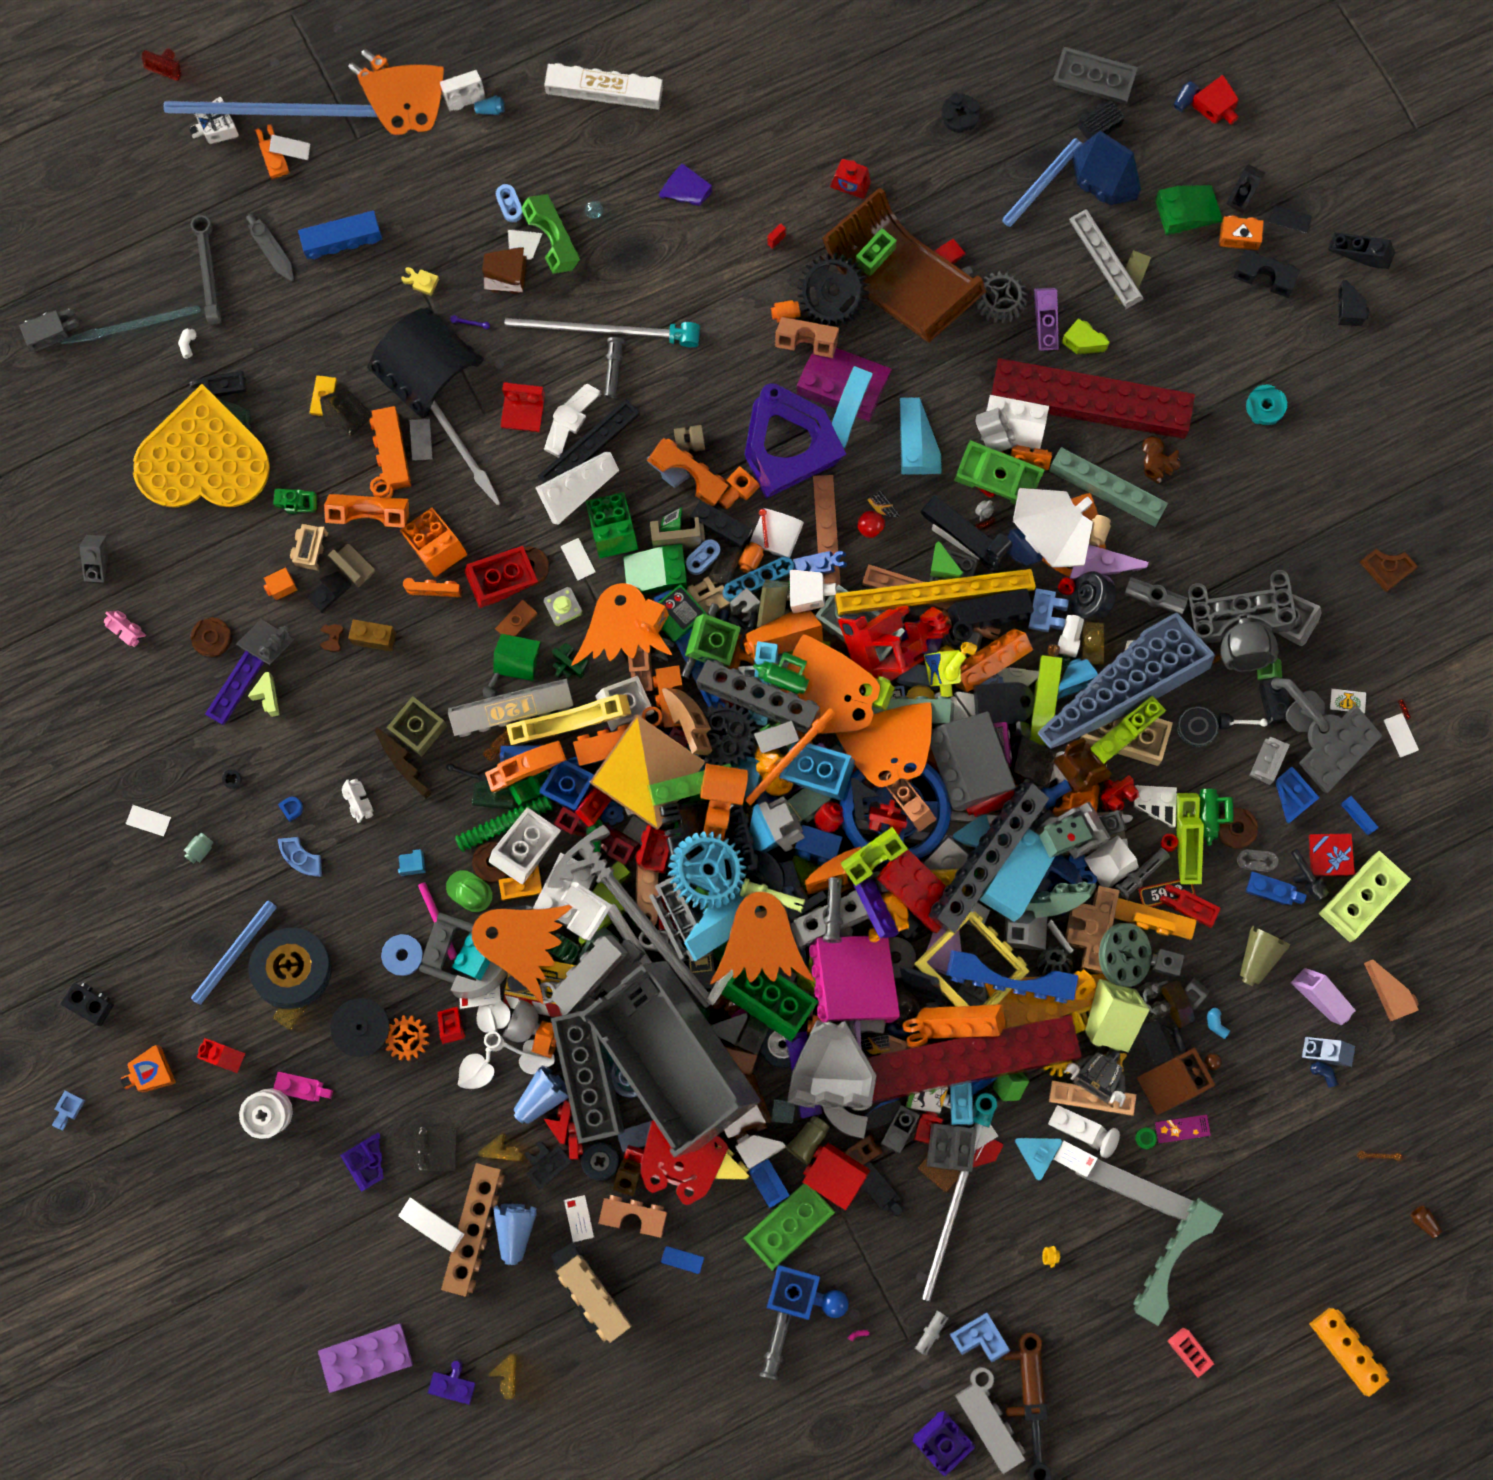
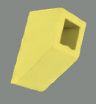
M728 1148L715 1178L746 1180L749 1177L747 1174L749 1169L741 1161L737 1164L732 1159L734 1154Z

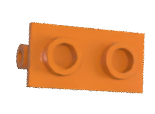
M1019 445L1013 446L1011 449L1012 457L1049 470L1052 452H1048L1047 449L1034 448V451L1030 452V447Z

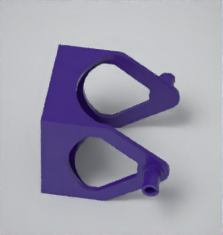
M767 384L762 388L760 396L753 403L744 455L756 481L760 485L765 499L836 465L847 454L823 408L777 384ZM778 415L808 430L812 438L808 450L797 456L787 458L768 454L764 447L769 418ZM814 419H816V420L818 421V423H819L821 429L818 427V425H817V423H816V421H815Z

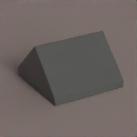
M745 1013L711 1025L720 1041L736 1047L748 1023V1017Z

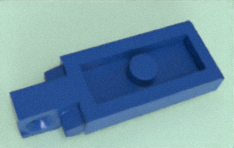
M1251 872L1246 888V893L1282 905H1292L1293 902L1302 905L1307 896L1297 892V887L1292 886V884L1255 872Z

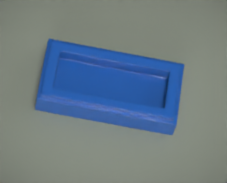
M1352 796L1341 803V806L1366 835L1379 828Z

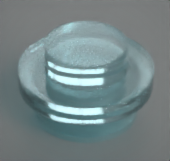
M597 201L586 204V209L584 210L585 215L590 218H598L604 212L603 206Z

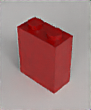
M827 1143L824 1147L820 1146L814 1154V1157L817 1159L813 1165L809 1163L803 1174L806 1177L803 1183L846 1211L871 1170L830 1143Z

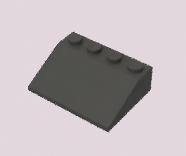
M988 711L946 723L931 730L930 746L941 778L946 786L952 809L963 811L1016 789Z

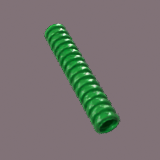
M544 795L542 798L537 797L538 800L535 801L533 799L531 803L527 802L525 806L520 805L519 809L514 808L512 812L509 810L508 814L503 813V816H497L495 820L492 818L489 823L486 821L484 825L479 824L478 828L473 827V830L470 831L469 829L467 833L462 832L461 836L456 835L455 840L462 852H465L467 848L470 850L473 845L476 847L478 843L482 844L484 840L489 841L488 838L490 837L493 839L495 835L500 836L501 832L506 833V830L512 827L527 807L539 816L542 813L547 814L548 810L553 811L550 799Z

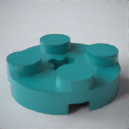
M1272 385L1256 387L1246 402L1247 413L1256 424H1275L1282 419L1287 409L1285 394L1275 389ZM1264 401H1267L1272 406L1269 409H1265L1262 405Z

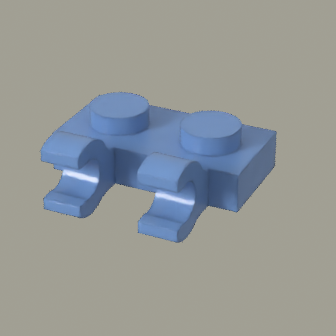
M1036 588L1033 601L1034 612L1031 613L1028 629L1049 632V627L1057 630H1063L1065 619L1051 616L1053 608L1067 611L1069 600L1055 598L1056 592Z

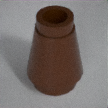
M1421 1205L1411 1213L1412 1222L1432 1238L1437 1237L1442 1232L1429 1208Z

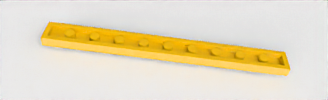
M1026 569L836 593L835 602L838 615L892 609L905 605L916 606L986 597L1022 589L1033 591L1036 585L1032 570Z

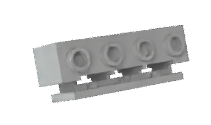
M673 876L655 885L658 896L652 894L649 897L680 960H687L686 956L689 955L691 961L695 963L713 954V952L711 951L694 961L689 950L686 951L683 948L679 936L681 935L685 942L694 926L698 924V921L689 903H685V895L679 898L681 891H673L677 886L676 883L670 884V881L674 879ZM662 898L670 911L669 913L663 907ZM670 917L673 918L679 930L678 932L674 929Z
M856 890L850 892L848 896L841 898L840 918H842L843 924L840 925V932L869 919ZM849 904L856 906L853 912H847L845 908ZM828 905L817 907L811 913L804 916L800 915L792 920L793 923L790 924L791 930L800 950L810 946L817 937L825 936L826 925L824 924V919L827 917ZM810 922L818 923V927L815 930L807 928Z

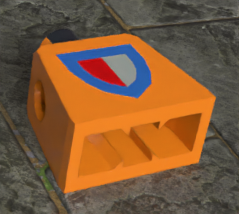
M157 1045L129 1062L127 1065L131 1074L121 1078V1083L125 1089L136 1085L137 1090L140 1092H147L176 1083L162 1047Z

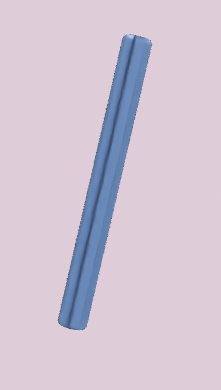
M1077 138L1071 141L1003 218L1004 224L1008 227L1013 225L1070 161L1076 147L1082 144L1081 141Z
M266 901L192 995L191 999L199 1005L203 1003L275 911L276 905Z

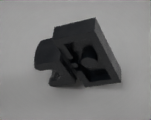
M538 1141L537 1146L540 1149V1154L533 1156L531 1153L526 1152L524 1155L534 1166L526 1174L538 1189L541 1190L572 1163V1160L569 1159L559 1145L550 1152L542 1141Z

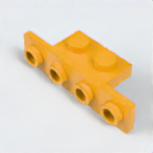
M1121 898L1117 900L1114 919L1135 924L1143 930H1148V928L1156 930V933L1164 936L1170 934L1188 940L1193 938L1196 926L1195 919Z

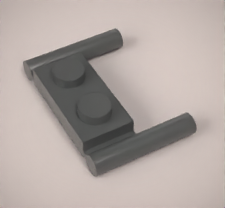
M439 913L421 960L422 964L419 971L454 983L456 975L442 971L456 927L472 932L474 924Z

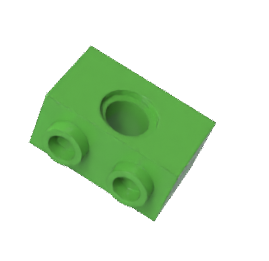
M881 228L856 255V262L859 263L858 267L863 268L864 272L871 276L896 249L897 240Z

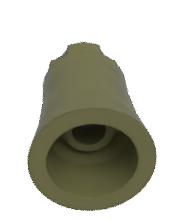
M813 1116L785 1148L798 1160L809 1165L830 1127L820 1118Z

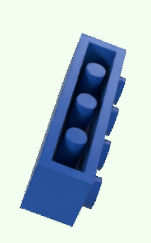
M374 210L298 230L303 252L307 259H317L321 255L336 254L340 250L355 249L360 245L375 244L382 240Z

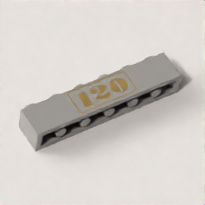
M566 678L448 708V715L454 736L465 737L470 735L472 731L479 730V732H485L490 730L492 726L499 725V727H504L511 724L512 721L519 720L520 722L531 719V716L538 715L542 717L549 715L551 711L558 710V712L569 710L573 706V700Z

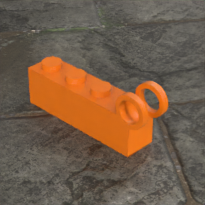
M395 406L373 410V418H370L371 428L376 433V436L373 437L374 446L379 449V455H376L379 467L382 466L383 473H380V476L371 481L370 489L374 497L387 495L386 498H391L393 490L411 487L399 415ZM380 486H387L385 491L377 492Z
M647 707L642 712V718L646 720V713L649 710H655L659 714V720L652 725L658 726L663 720L661 710L657 707ZM629 724L618 726V731L611 733L609 729L598 731V736L591 738L589 734L578 736V741L573 742L579 766L605 760Z
M1002 1004L922 1008L916 1018L909 1019L903 1023V1029L906 1032L919 1030L920 1033L912 1034L906 1039L908 1046L919 1047L926 1044L928 1039L1000 1036L1006 1020ZM914 1023H917V1024H918L917 1026H914V1027H908L909 1025L914 1024ZM923 1038L920 1041L912 1042L914 1039Z

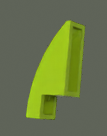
M1041 656L1038 680L1035 684V703L1031 717L1030 743L1047 746L1038 735V732L1055 715L1062 658Z
M1176 793V831L1179 841L1177 853L1180 884H1202L1204 824L1199 818L1200 797L1197 793Z
M619 861L612 866L614 869L613 876L620 884L631 876L627 868ZM598 883L593 893L609 904H615L623 915L626 910L605 884ZM606 914L596 932L603 927L607 928L613 923L608 914ZM579 936V943L584 947L587 940Z

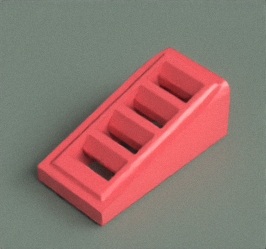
M1182 1328L1168 1340L1172 1348L1198 1378L1214 1365V1362L1189 1330ZM1192 1344L1193 1347L1185 1353L1184 1350ZM1198 1351L1199 1354L1190 1360L1189 1358ZM1204 1358L1205 1361L1196 1368L1195 1364Z

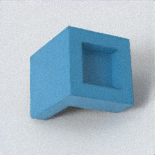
M421 849L413 850L412 854L399 856L400 868L398 873L401 876L426 873L424 852Z

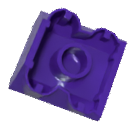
M945 1411L937 1412V1415L918 1433H915L913 1442L943 1476H946L975 1448L971 1440Z

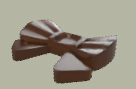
M338 624L324 625L320 631L329 634L330 637L328 641L321 643L320 646L330 652L341 651L339 638L340 634L344 631V627Z

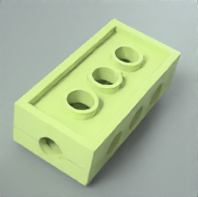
M1378 851L1319 912V915L1351 942L1367 928L1411 879L1383 853ZM1375 878L1381 880V886L1375 882ZM1362 892L1367 895L1368 901L1362 898ZM1348 907L1353 909L1354 916L1348 913Z

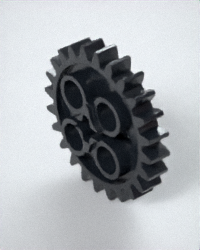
M728 702L725 708L720 703H718V709L710 706L711 712L703 711L711 730L723 735L729 734L732 738L741 739L742 741L736 742L727 737L722 738L718 734L709 733L708 731L706 735L709 742L715 738L716 743L711 746L712 752L709 755H699L698 757L702 760L705 759L706 764H719V766L731 764V768H733V763L740 766V759L747 761L745 755H753L750 748L757 747L753 743L756 740L753 733L758 732V729L752 727L756 724V721L750 719L752 715L749 712L746 713L743 707L739 709L737 704H734L732 708ZM723 719L722 726L717 728V721ZM742 725L741 731L735 734V728ZM730 745H735L734 750L730 753H727L728 747Z

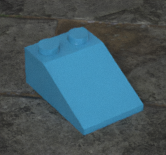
M796 741V742H794V743H791V746H790L789 751H790L799 741ZM808 743L781 772L779 778L824 796L843 801L855 766V760L850 755Z

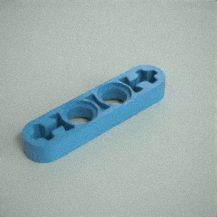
M781 557L727 583L723 589V597L726 601L731 602L747 588L744 585V581L747 579H751L755 583L753 588H748L751 593L761 590L765 582L761 575L763 571L771 572L772 578L769 580L779 581L790 575V570H793L794 563L788 557ZM782 563L784 566L788 565L787 571L783 568L776 573V570L781 567ZM740 584L741 589L736 591L735 596H733L732 593L728 594L729 588H731L732 591L738 589Z

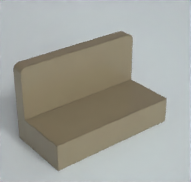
M350 544L344 546L338 553L333 549L328 554L330 559L358 587L375 573V569Z

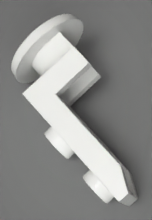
M1058 1105L1048 1123L1050 1126L1086 1142L1094 1149H1101L1100 1155L1103 1158H1108L1113 1154L1120 1138L1119 1130L1116 1128H1112L1108 1132L1103 1126Z

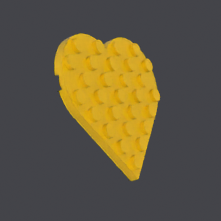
M203 384L145 438L138 447L133 460V475L140 491L154 503L165 507L185 506L193 503L201 496L207 501L222 507L244 505L257 497L263 490L270 470L267 452L260 441Z

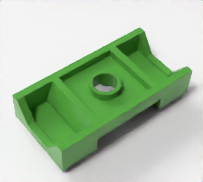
M970 440L954 481L971 488L976 486L1007 498L1010 500V503L1016 505L1019 488L1037 489L1045 469ZM995 470H1003L1005 478L999 479L996 477Z

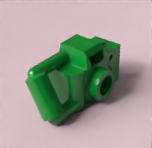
M275 489L273 504L276 508H285L288 514H297L298 512L315 513L317 510V494L304 490ZM307 496H309V508H306Z

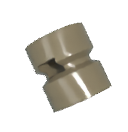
M701 425L690 426L689 430H686L685 427L674 429L677 448L682 452H689L690 449L694 452L705 450ZM690 436L691 443H685L684 438Z

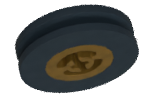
M284 928L268 934L256 945L249 961V976L254 988L264 1001L274 1007L296 1009L312 1003L324 992L331 976V961L324 945L314 934L299 928ZM296 957L304 961V969L302 973L299 970L300 965L295 959ZM278 965H280V971L286 978L284 980L277 977L276 971Z

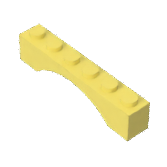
M618 694L570 710L506 725L510 744L522 745L631 715L627 695Z

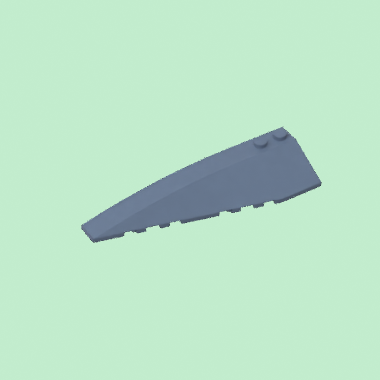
M1176 612L1144 630L1136 641L1134 640L1123 653H1120L1112 664L1104 668L1083 691L1076 695L1070 704H1067L1058 715H1055L1038 732V735L1052 749L1094 731L1133 712L1151 696L1157 699L1211 669L1215 654Z

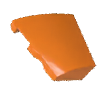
M1096 784L1077 793L1070 786L1072 791L1064 794L1062 797L1064 802L1059 808L1055 807L1053 809L1055 816H1061L1072 808H1078L1087 802H1091L1097 813L1100 787Z

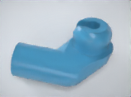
M1212 1008L1207 1014L1208 1027L1211 1031L1225 1039L1230 1030L1221 1025V1011L1218 1008Z

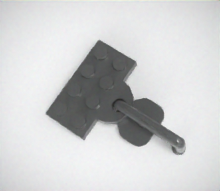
M1274 678L1271 681V686L1274 689L1285 688L1295 699V702L1286 711V720L1295 731L1308 732V740L1312 747V750L1299 764L1320 789L1328 793L1382 737L1381 733L1358 706H1353L1342 718L1332 714H1324L1325 703L1316 692L1305 691L1303 693L1291 679Z

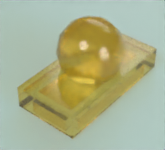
M1083 622V660L1087 659L1090 664H1103L1104 623Z

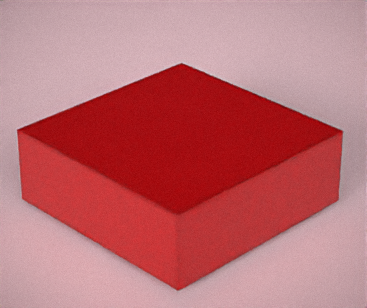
M779 224L767 236L768 246L772 249L786 237V228L782 224Z

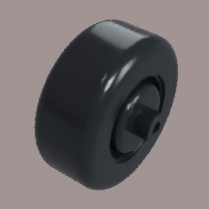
M1089 571L1082 574L1075 581V589L1070 594V606L1073 613L1082 619L1093 622L1105 618L1114 606L1116 587L1113 580L1102 573Z

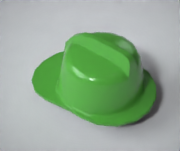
M469 871L453 873L446 883L449 897L471 912L485 910L492 901L490 886Z

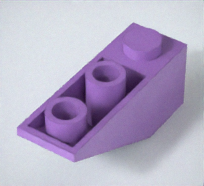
M1034 289L1039 351L1058 350L1057 289Z

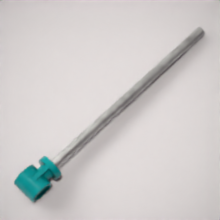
M505 318V326L669 337V343L675 344V341L679 340L681 346L689 348L698 347L700 337V325L693 322H684L681 324V328H676V324H670L669 330Z
M988 1093L978 1095L974 1100L973 1123L975 1125L973 1129H977L975 1151L983 1126L990 1127L994 1111L997 1107L995 1097ZM983 1098H987L991 1103L988 1110H983L980 1107V1101ZM960 1171L922 1296L924 1300H931L969 1172Z

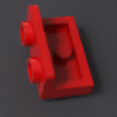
M647 825L646 831L642 832L641 850L637 851L636 862L642 870L665 874L670 858L666 839L670 837L665 836L666 831L654 829L651 825Z

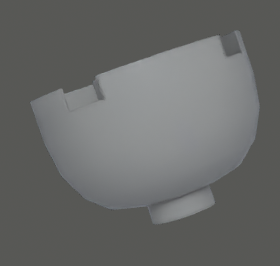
M520 999L503 1034V1037L514 1042L528 1040L532 1034H536L540 1026L537 1023L539 1015L536 1008Z

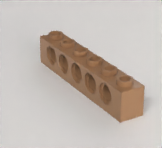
M476 1163L458 1230L464 1233V1236L454 1252H451L441 1290L462 1296H469V1293L474 1292L476 1280H473L475 1271L479 1272L482 1259H479L481 1250L484 1251L487 1245L488 1238H485L487 1229H491L493 1223L491 1212L499 1201V1196L496 1194L498 1187L502 1188L505 1175H502L503 1170ZM484 1182H488L491 1185V1191L488 1194L481 1192V1185ZM478 1203L485 1205V1212L482 1215H477L475 1212V1206ZM473 1224H477L480 1228L477 1236H472L469 1233V1228ZM467 1245H471L474 1249L473 1255L469 1258L463 1253ZM461 1266L466 1267L468 1270V1275L464 1279L458 1276V1269Z

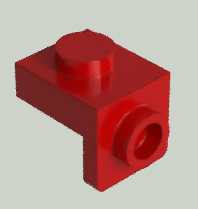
M929 1111L921 1114L918 1118L914 1140L929 1144L931 1124H942L943 1119L938 1118L937 1113Z

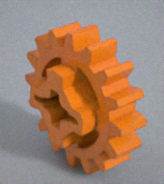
M402 1015V1021L395 1018V1024H389L390 1031L385 1041L389 1046H387L386 1050H393L392 1057H396L399 1054L400 1061H403L404 1057L407 1058V1061H411L413 1055L418 1059V1052L425 1053L426 1051L423 1046L429 1045L425 1038L430 1037V1034L424 1033L427 1026H420L422 1023L420 1019L414 1022V1016H410L409 1020H407L406 1016ZM410 1025L415 1026L419 1032H412ZM400 1027L398 1034L394 1035L395 1031ZM406 1033L409 1036H413L411 1039H408V1043L400 1040L406 1036ZM417 1041H420L418 1046L413 1050V1046L415 1045V1043ZM394 1044L402 1045L404 1052L399 1051Z

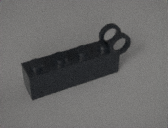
M1022 589L954 603L947 609L953 627L948 630L949 634L946 635V639L952 646L958 647L972 636L974 628L987 629L992 624L998 623L999 626L1010 623L1012 620L1017 622L1027 620L1028 616L1034 612L1028 590ZM956 630L962 634V637L957 634ZM951 631H952V634H953L954 638H955L956 640H958V641H961V642H954V641L951 639V636H950Z

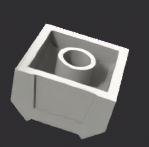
M1292 594L1296 612L1295 627L1291 631L1279 632L1277 634L1303 646L1319 622L1321 607ZM1281 598L1278 600V602L1287 603L1288 600L1285 598ZM1284 617L1281 620L1284 622H1289L1292 619L1289 617Z

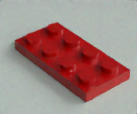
M907 850L891 862L889 861L876 879L933 933H937L941 927L929 918L928 915L933 904L942 897L946 885L911 851ZM952 902L951 905H950V911H951V910L953 909V907H954L953 902Z

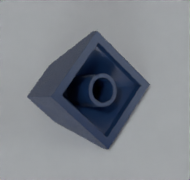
M1057 855L1054 857L1035 893L1043 891L1051 893L1055 885L1060 883L1078 884L1083 882L1072 862L1062 855Z

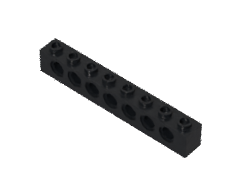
M1022 782L1014 790V795L1003 805L1002 812L991 822L990 829L979 839L978 846L969 853L966 863L957 870L954 880L945 887L942 897L933 904L928 917L945 931L956 933L1050 798L1033 783ZM1024 801V808L1022 810L1021 804ZM1012 818L1013 823H1012V825L1010 826L1009 822H1010V819ZM1001 835V841L998 843V836ZM989 852V858L986 860V854ZM977 868V875L974 877V871ZM965 885L966 889L965 892L962 894V888ZM953 902L954 907H953V909L950 911V905H951V903Z

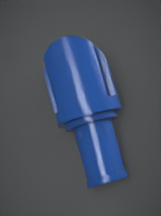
M1066 779L1052 788L1045 786L1041 789L1050 798L1045 807L1050 808L1054 806L1057 802L1056 799L1072 791Z

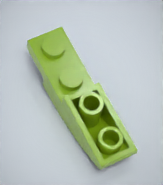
M1151 696L1090 749L1105 764L1146 730L1166 710Z

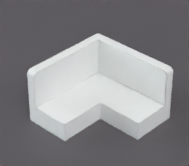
M576 882L570 883L561 898L562 901L577 910L567 929L581 938L590 941L612 905Z

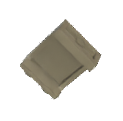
M694 517V529L660 532L658 521H651L653 548L682 544L683 550L698 548L701 545V541H705L703 523H699V517Z

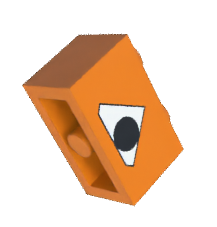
M1234 215L1224 216L1220 228L1219 246L1258 251L1262 243L1263 221L1257 218H1238Z

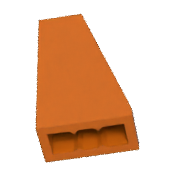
M811 610L799 613L790 612L747 633V642L744 643L746 653L750 654L755 661L757 641L778 644V655L783 654V652H790L795 649L803 634L823 642L822 624Z

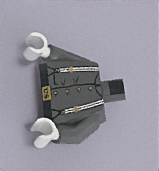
M1109 1049L1106 1056L1097 1052L1094 1056L1087 1055L1080 1060H1076L1074 1063H1069L1064 1073L1070 1072L1073 1075L1071 1077L1072 1080L1075 1078L1073 1083L1107 1104L1109 1101L1110 1103L1117 1101L1120 1104L1119 1107H1122L1126 1098L1125 1076L1122 1074L1123 1067L1116 1063L1120 1053L1114 1049Z

